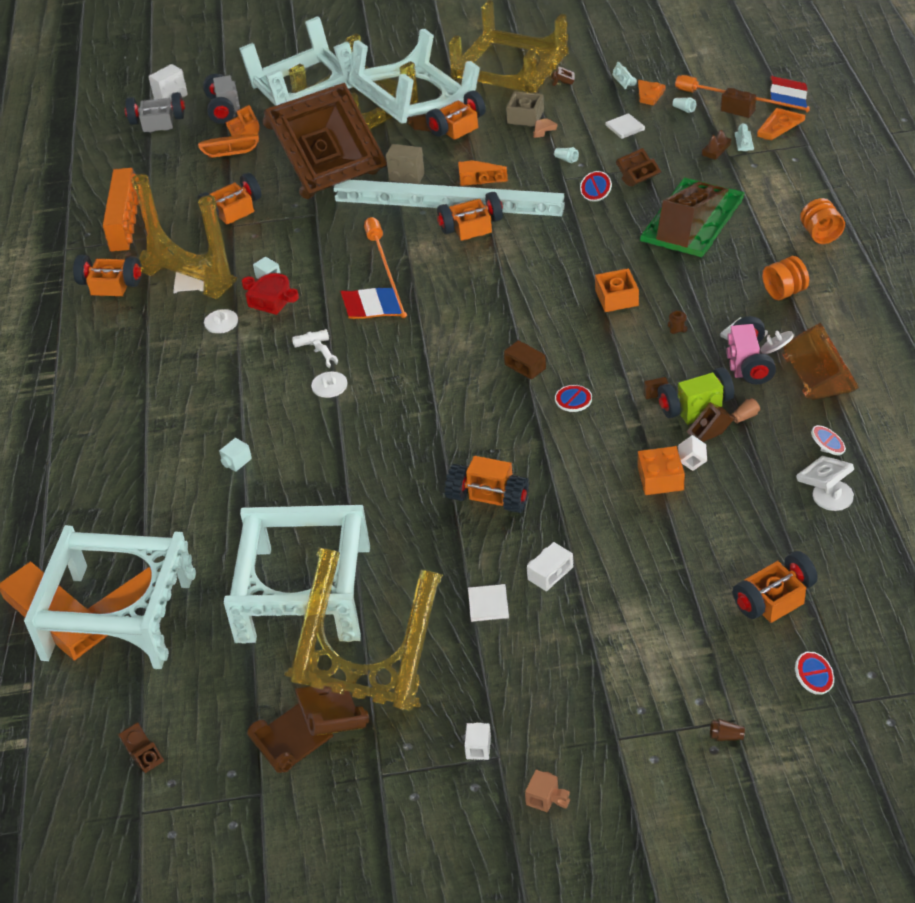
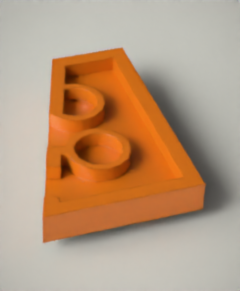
M776 108L757 131V137L773 140L803 122L805 115Z

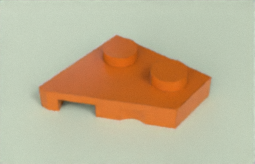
M638 80L640 103L655 105L664 93L666 85Z

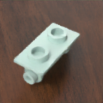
M617 62L613 70L615 79L624 89L627 86L636 85V78L631 76L626 67Z
M744 123L740 124L738 132H734L738 151L754 150L748 126Z

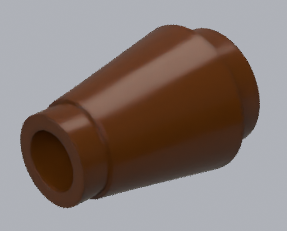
M719 718L711 721L710 738L715 739V741L744 739V726Z

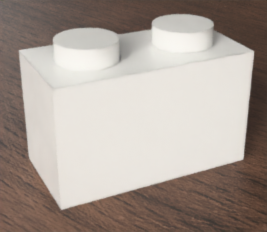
M553 542L549 547L544 548L539 556L528 563V580L547 592L573 568V553Z

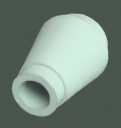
M675 98L673 100V107L690 113L695 110L696 101L693 98Z
M573 147L556 148L554 155L556 158L572 163L577 161L579 153Z

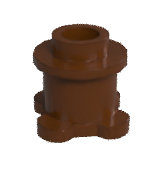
M674 311L670 313V321L668 322L670 333L687 332V326H685L687 315L684 312Z

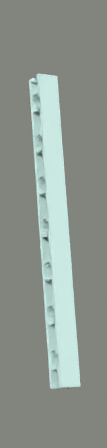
M348 180L334 186V192H337L335 200L339 202L437 208L442 204L453 206L481 199L485 206L486 194L495 191L501 200L503 213L562 216L565 207L563 202L564 193Z

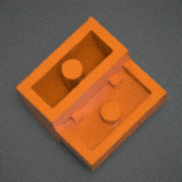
M250 105L236 111L238 117L226 122L231 136L258 134L259 123Z

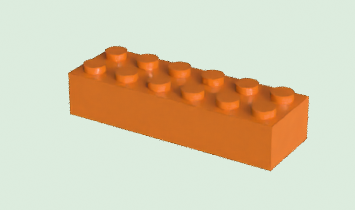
M132 168L113 169L103 221V229L110 252L129 250L130 243H133L132 234L134 233V224H136L135 215L137 214V205H139L138 196L141 195L140 187L136 185L137 176L133 173Z

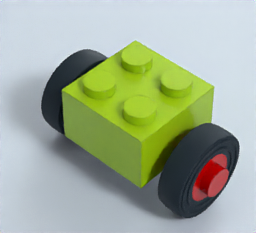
M717 368L712 373L678 383V394L671 384H665L658 388L659 404L667 418H674L681 415L687 425L694 423L710 402L722 407V402L729 401L734 397L733 381L725 368Z

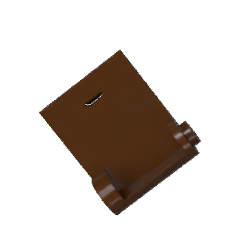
M346 682L295 688L296 697L312 736L362 729L369 722L368 711L364 710L362 706L355 707Z
M299 703L269 725L265 720H258L247 731L249 738L277 773L289 771L293 765L333 737L332 733L312 736Z

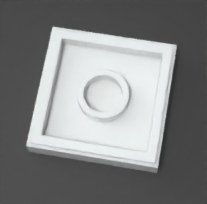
M821 456L797 474L796 477L798 482L828 490L851 473L854 467L851 463Z

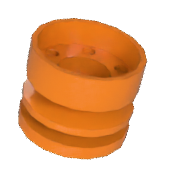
M815 199L808 203L801 212L800 220L802 225L809 232L812 239L819 244L831 243L845 229L844 218L828 199Z
M790 256L780 262L766 266L763 270L764 286L769 295L775 300L785 299L792 294L806 290L809 286V275L806 266L796 256Z

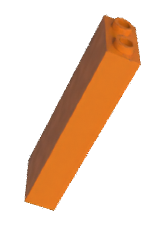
M30 561L0 583V592L3 599L24 617L27 615L44 572ZM58 585L48 611L91 613ZM50 631L55 644L74 661L108 636L103 634Z

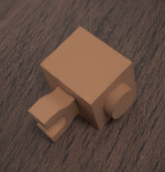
M536 770L525 791L526 805L548 812L552 802L560 807L567 809L570 802L568 798L570 791L558 789V777L549 772Z

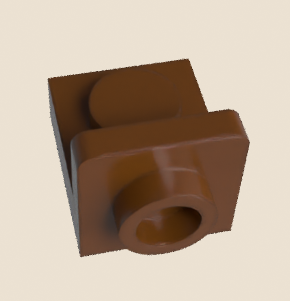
M558 66L551 76L552 85L556 86L558 80L572 85L575 80V72Z
M666 377L644 381V396L646 400L658 397V388L669 384Z

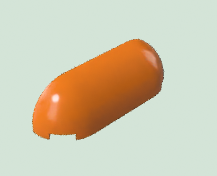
M242 134L209 139L200 142L198 146L209 157L248 153L257 146L259 135Z
M148 567L92 605L88 610L94 614H106L120 611L134 604L144 595L150 585L152 578L151 568Z

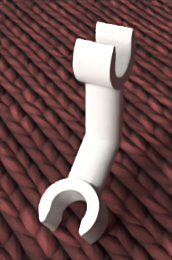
M319 339L311 342L316 348L314 349L315 352L321 351L323 353L328 368L331 366L329 360H333L337 365V357L331 355L327 346L323 345Z

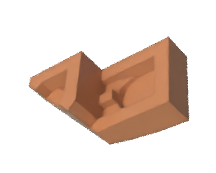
M547 118L536 121L533 137H544L545 131L556 130L557 124Z

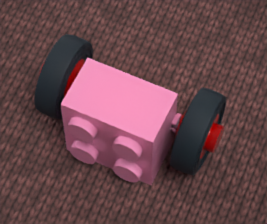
M748 316L739 319L731 326L730 334H727L728 345H730L727 348V358L731 359L730 370L734 371L735 378L743 377L751 384L766 383L773 378L776 372L774 360L769 355L759 354L760 348L758 343L765 336V327L763 322L757 317Z

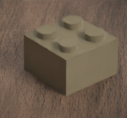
M514 92L506 107L507 124L535 126L536 121L540 120L544 111L543 94Z
M391 145L386 153L389 181L419 184L425 174L422 147Z

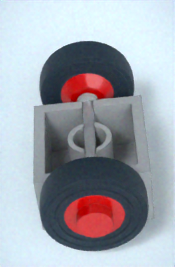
M211 74L206 77L203 89L205 94L213 99L207 108L210 119L222 124L238 116L236 111L240 110L235 81L231 80V76Z
M180 92L172 93V102L170 98L141 101L140 107L137 106L135 98L131 97L126 99L125 114L130 125L139 124L140 114L143 132L173 129V115L176 119L184 118L185 102L182 100Z

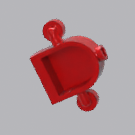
M271 273L262 276L256 282L255 278L250 276L242 279L243 289L248 290L245 295L248 307L277 315L288 302L294 303L299 299L298 291L290 288L289 279L286 275Z

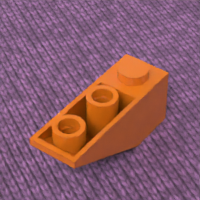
M474 160L458 162L461 186L508 181L506 166Z

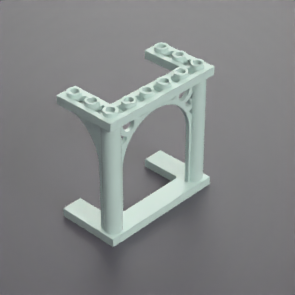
M318 16L305 21L313 48L270 66L261 67L253 43L239 48L252 88H258L275 106L345 83L348 89L353 87L348 83L352 59L350 44L345 42L335 46V56L328 48L321 20ZM319 62H323L332 71V75L328 80L297 93H288L283 78Z
M421 29L418 44L405 59L394 64L365 69L368 46L359 40L354 41L348 83L400 123H406L407 117L426 114L435 108L440 110L458 100L464 103V95L469 91L476 90L480 67L471 61L466 62L462 85L458 84L429 63L434 35L426 29ZM408 76L429 81L441 90L442 95L435 100L410 105L414 80ZM399 77L396 98L373 81Z
M363 505L241 508L240 515L243 527L230 596H225L224 606L235 643H256L257 635L252 616L334 614L339 641H360L361 633L354 601L355 572L358 552H370ZM342 525L336 567L332 574L318 586L302 592L285 593L268 588L258 579L255 573L257 554L271 553V545L266 527ZM322 590H329L332 594H320ZM257 591L264 592L262 595H252Z
M65 525L24 619L40 660L49 661L54 650L55 642L50 631L103 634L115 636L135 644L149 655L153 669H162L164 661L168 659V648L165 647L164 636L161 635L159 623L161 617L165 615L166 603L171 598L172 586L176 584L178 575L181 588H189L191 581L195 579L196 570L192 566V556L188 553V543L184 539L183 532H174L172 538L75 532L73 526ZM82 550L134 554L144 559L151 568L152 578L147 591L138 601L125 609L106 614L48 611L67 565L73 581H82L87 568ZM159 556H164V557H165V559H164L163 561L158 562V563H154V560H155L157 557H159ZM145 608V615H137L135 613L136 609Z

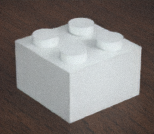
M171 64L149 75L154 99L170 98L172 102V93L180 92L182 98L188 95L182 69Z

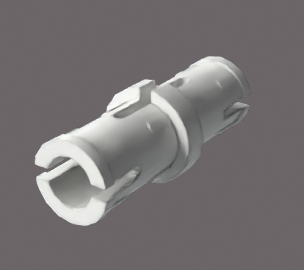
M327 329L318 332L310 331L307 334L292 337L294 348L309 344L311 346L313 345L311 342L317 339L320 342L329 340Z

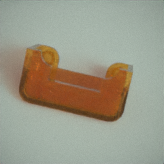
M821 322L794 337L783 346L785 352L782 355L787 363L791 361L803 382L804 388L802 391L807 399L811 397L812 400L854 392L859 389Z

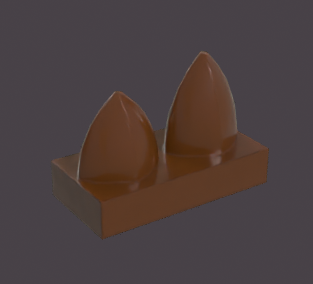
M720 130L716 136L712 135L708 145L702 150V156L716 160L731 145V139L725 136L723 130Z

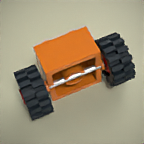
M474 456L469 466L459 464L450 466L451 469L449 468V474L446 476L447 481H445L446 498L464 501L468 493L470 500L503 506L504 510L523 512L527 503L526 499H528L529 479L512 475V463Z

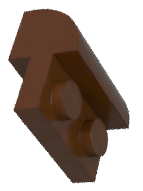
M644 148L616 160V164L623 174L621 179L628 186H634L661 173L654 158L650 159Z

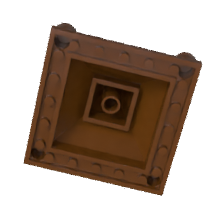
M345 83L264 110L263 125L267 129H274L294 170L300 178L302 185L299 188V193L305 199H311L316 192L367 173L375 175L380 169L387 166L385 157Z

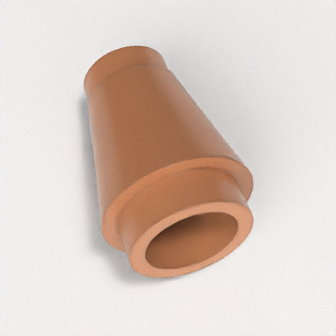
M753 398L750 400L746 399L731 414L734 418L733 421L738 424L758 415L760 406Z

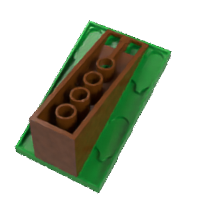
M684 177L671 196L663 200L662 208L641 234L640 241L703 257L720 234L721 229L741 204L745 192Z

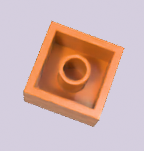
M629 268L595 275V291L604 312L639 306V289Z
M677 446L638 451V471L645 495L684 490L685 473Z

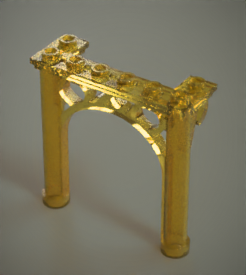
M138 174L132 177V185L136 190L147 231V251L143 250L140 254L142 273L153 276L163 267L204 281L206 286L203 292L204 295L218 299L237 281V278L230 273L216 211L217 203L215 197L207 195L198 200L209 250L207 254L197 255L177 246L162 230L148 176Z
M319 548L317 553L319 559L292 668H289L288 672L285 671L284 676L292 677L291 682L310 685L314 688L324 689V686L332 687L331 692L339 694L349 691L352 692V697L365 699V695L373 697L372 702L385 704L386 701L394 702L393 707L412 710L413 707H420L419 698L414 697L419 687L417 670L438 583L440 584L442 575L420 570L406 634L400 648L391 657L382 662L369 665L355 664L340 657L330 647L325 637L324 617L340 552ZM317 638L323 648L319 651L314 650ZM327 654L332 660V666L327 671L320 670L317 667L318 659L320 656ZM402 657L399 673H397L391 665ZM339 667L345 672L346 681L329 676L333 675ZM386 668L391 673L392 680L388 685L377 683L375 678L379 670ZM368 671H370L369 682L373 687L356 683L360 676L368 675Z

